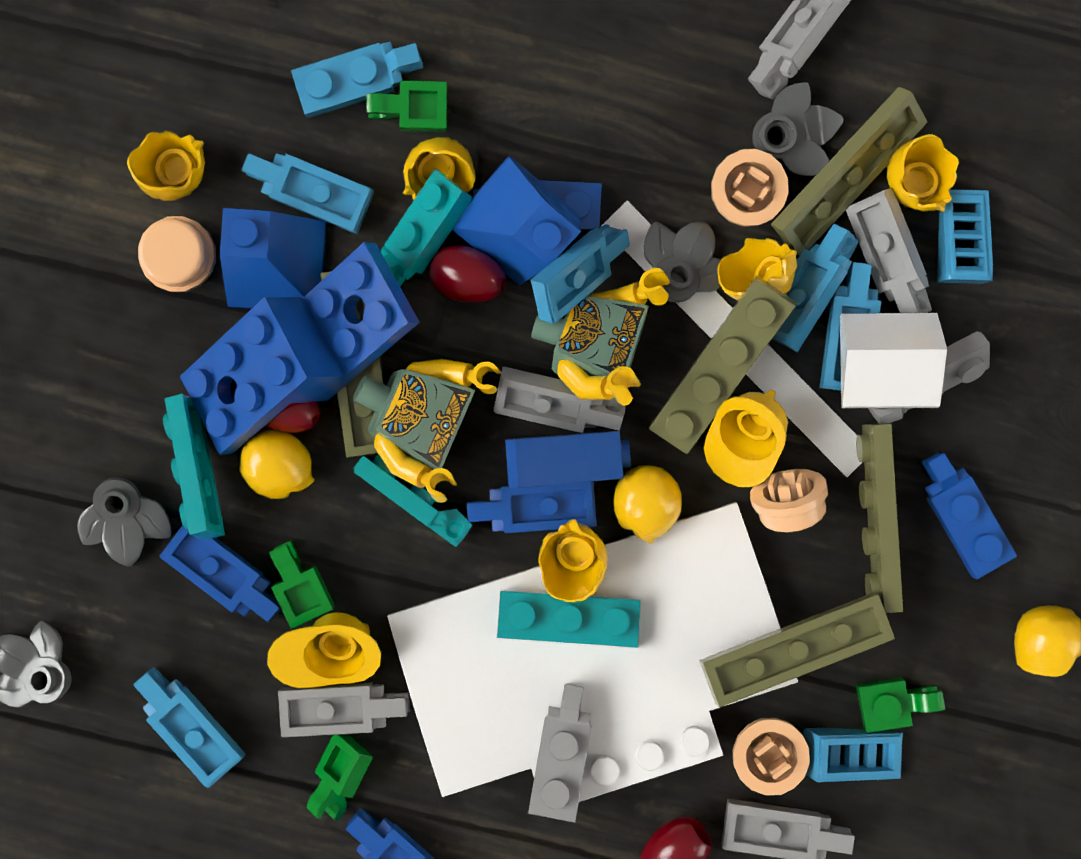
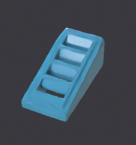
M948 190L952 200L946 203L944 212L939 211L937 283L984 284L991 282L993 279V254L989 191ZM953 203L975 204V213L953 212ZM954 222H975V230H954ZM955 240H974V248H955ZM956 258H974V266H956Z
M804 729L803 736L809 747L810 757L806 776L814 781L901 779L903 733L888 730L866 733L864 729ZM860 744H864L863 765H859ZM877 744H883L882 766H876ZM841 745H845L844 764H840Z

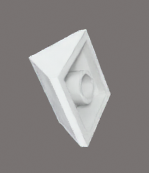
M937 313L840 315L842 408L940 407L947 346Z

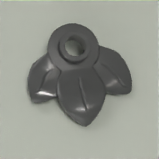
M806 82L787 86L776 95L771 113L761 117L755 124L752 132V141L755 149L769 153L775 159H780L790 172L800 176H814L829 162L825 151L820 146L824 145L835 135L844 119L840 114L827 107L810 105L811 90ZM770 128H777L781 131L782 141L779 145L769 142L767 133Z
M703 221L692 222L681 228L677 234L659 222H654L650 226L645 236L644 256L653 268L662 269L670 279L668 285L662 286L669 294L668 302H684L689 300L696 292H713L721 287L718 281L717 270L721 260L713 257L715 235L708 223ZM671 273L679 274L683 278L684 283H676L671 278Z
M119 477L109 478L96 488L93 495V504L81 513L77 525L78 534L83 545H94L103 542L105 551L111 559L129 567L140 557L145 544V538L164 539L170 538L172 535L170 518L161 503L157 500L141 496L138 488L131 481ZM118 496L122 499L124 507L116 508L109 503V497Z
M40 621L35 626L30 638L15 634L0 636V672L3 673L0 677V702L11 707H24L33 701L41 704L53 703L62 698L69 690L72 677L68 666L61 661L63 641L58 631L46 621ZM44 674H45L46 677H47V684H46V686L44 685V680H43V679H44Z

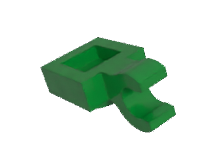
M400 81V95L367 94L368 118L385 120L400 117V131L447 132V82Z
M291 540L275 547L273 551L269 552L283 579L275 583L271 588L291 629L334 609L335 604L317 566L314 565L303 571L299 555Z
M902 677L856 684L863 729L866 733L913 726L911 712L927 713L945 710L942 690H937L936 685L907 690L905 680Z
M335 734L332 736L315 770V773L322 780L316 791L310 796L307 809L316 818H321L324 810L334 820H339L343 816L347 806L345 797L353 798L373 758L349 734Z

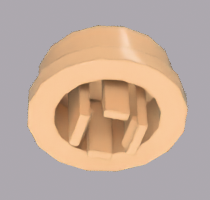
M758 149L739 150L727 156L716 168L711 182L712 200L718 212L729 222L743 227L759 226L772 220L784 207L789 193L788 177L782 164L771 154Z
M171 216L151 224L142 234L138 245V259L145 276L155 286L170 292H188L201 286L211 276L216 263V246L210 233L200 223L183 216Z
M791 469L769 475L763 483L754 486L750 491L751 504L759 513L760 521L766 528L776 532H795L812 527L826 513L825 499L828 496L826 479L820 473L809 469Z
M760 718L748 724L737 735L732 749L733 765L740 780L752 791L763 795H782L794 789L805 778L810 764L809 747L803 734L790 722L779 718Z

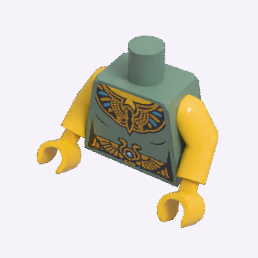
M652 268L643 273L639 282L614 290L589 294L566 314L565 319L561 318L556 323L552 324L539 320V315H537L531 338L555 345L551 369L558 374V377L577 398L581 400H612L623 406L631 403L633 397L628 387H640L641 385L636 374L631 369V365L649 306L644 304L647 302V299L655 305L661 306L665 304L669 294L662 286L668 285L670 279L662 269Z
M446 359L413 362L406 369L393 372L387 385L364 376L354 393V402L375 411L367 432L375 437L374 448L389 471L419 488L426 486L427 491L436 502L442 503L447 501L444 494L435 491V486L438 482L446 480L452 485L457 486L452 474L448 470L443 469L442 466L474 395L475 390L469 388V386L474 383L477 388L486 394H494L498 390L493 385L482 384V378L487 372L502 373L491 362H481L475 367L470 363Z

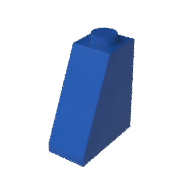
M620 431L510 438L505 440L509 489L622 479V468L631 467L629 440H620Z

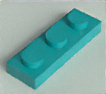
M179 394L164 398L167 413L163 416L165 432L169 439L172 440L175 458L171 461V468L175 481L181 487L183 503L180 504L179 512L182 524L191 536L203 539L223 536L225 532L205 425L190 397Z
M500 591L497 638L638 648L641 600L588 597L584 601L566 602L555 599L549 594Z

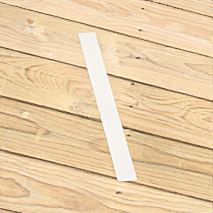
M627 200L601 226L607 224L613 228L627 229L630 246L625 251L647 271L653 267L644 256L643 246L645 236L651 224ZM671 273V278L676 283H684L683 278L679 274ZM716 291L696 292L689 300L677 303L710 338L714 336L733 309ZM767 345L746 375L764 393L771 389L776 391L774 400L779 402L785 410L787 417L848 477L862 463L859 462L857 457V435Z

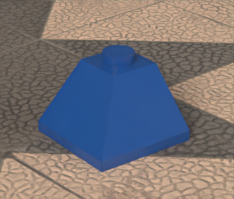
M509 155L471 198L472 201L452 229L473 248L494 259L504 270L505 274L520 286L541 272L565 250L581 232V221L578 213Z
M223 208L220 260L227 306L252 309L264 297H305L322 281L321 273L324 271L327 222L272 211Z

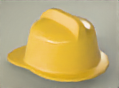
M771 389L765 394L748 392L725 400L717 410L705 439L704 452L706 461L713 472L726 483L737 487H754L763 483L772 473L784 449L788 427V418L785 410L779 402L774 400L776 391Z
M335 612L319 618L311 627L295 629L277 638L268 651L267 665L275 678L283 684L296 688L350 684L364 681L375 674L380 666L381 651L377 642L370 636L368 624L362 623L358 618L350 614Z

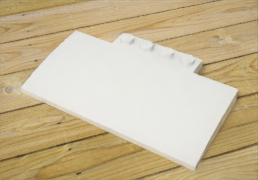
M737 502L678 520L667 533L656 538L652 544L638 539L636 535L604 544L607 549L608 568L603 582L590 597L641 600L638 648L497 638L500 591L549 594L542 581L540 566L388 614L387 617L403 673L442 797L528 769L532 770L535 777L544 719L548 715L549 706L561 708L565 684L584 687L580 712L591 714L590 725L592 727L579 802L723 756L709 712L719 707L715 704L699 660L781 629ZM794 678L741 700L797 683L798 680Z

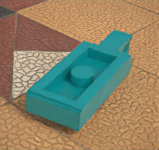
M436 168L384 244L385 247L381 250L399 286L402 285L405 279L408 280L416 272L419 274L423 273L472 201L471 195L449 176Z
M379 455L372 462L362 456L353 468L355 474L453 546L457 547L470 530L472 524L457 509L437 511L432 507L435 500L425 489L415 485L408 489L395 480L396 476L389 471Z

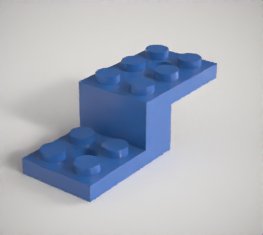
M363 242L305 297H264L193 363L180 378L219 455L232 454L289 404L328 401L420 322L377 244ZM360 298L365 303L363 320L361 322L358 320L355 312L356 303ZM233 379L237 384L234 399L230 390Z

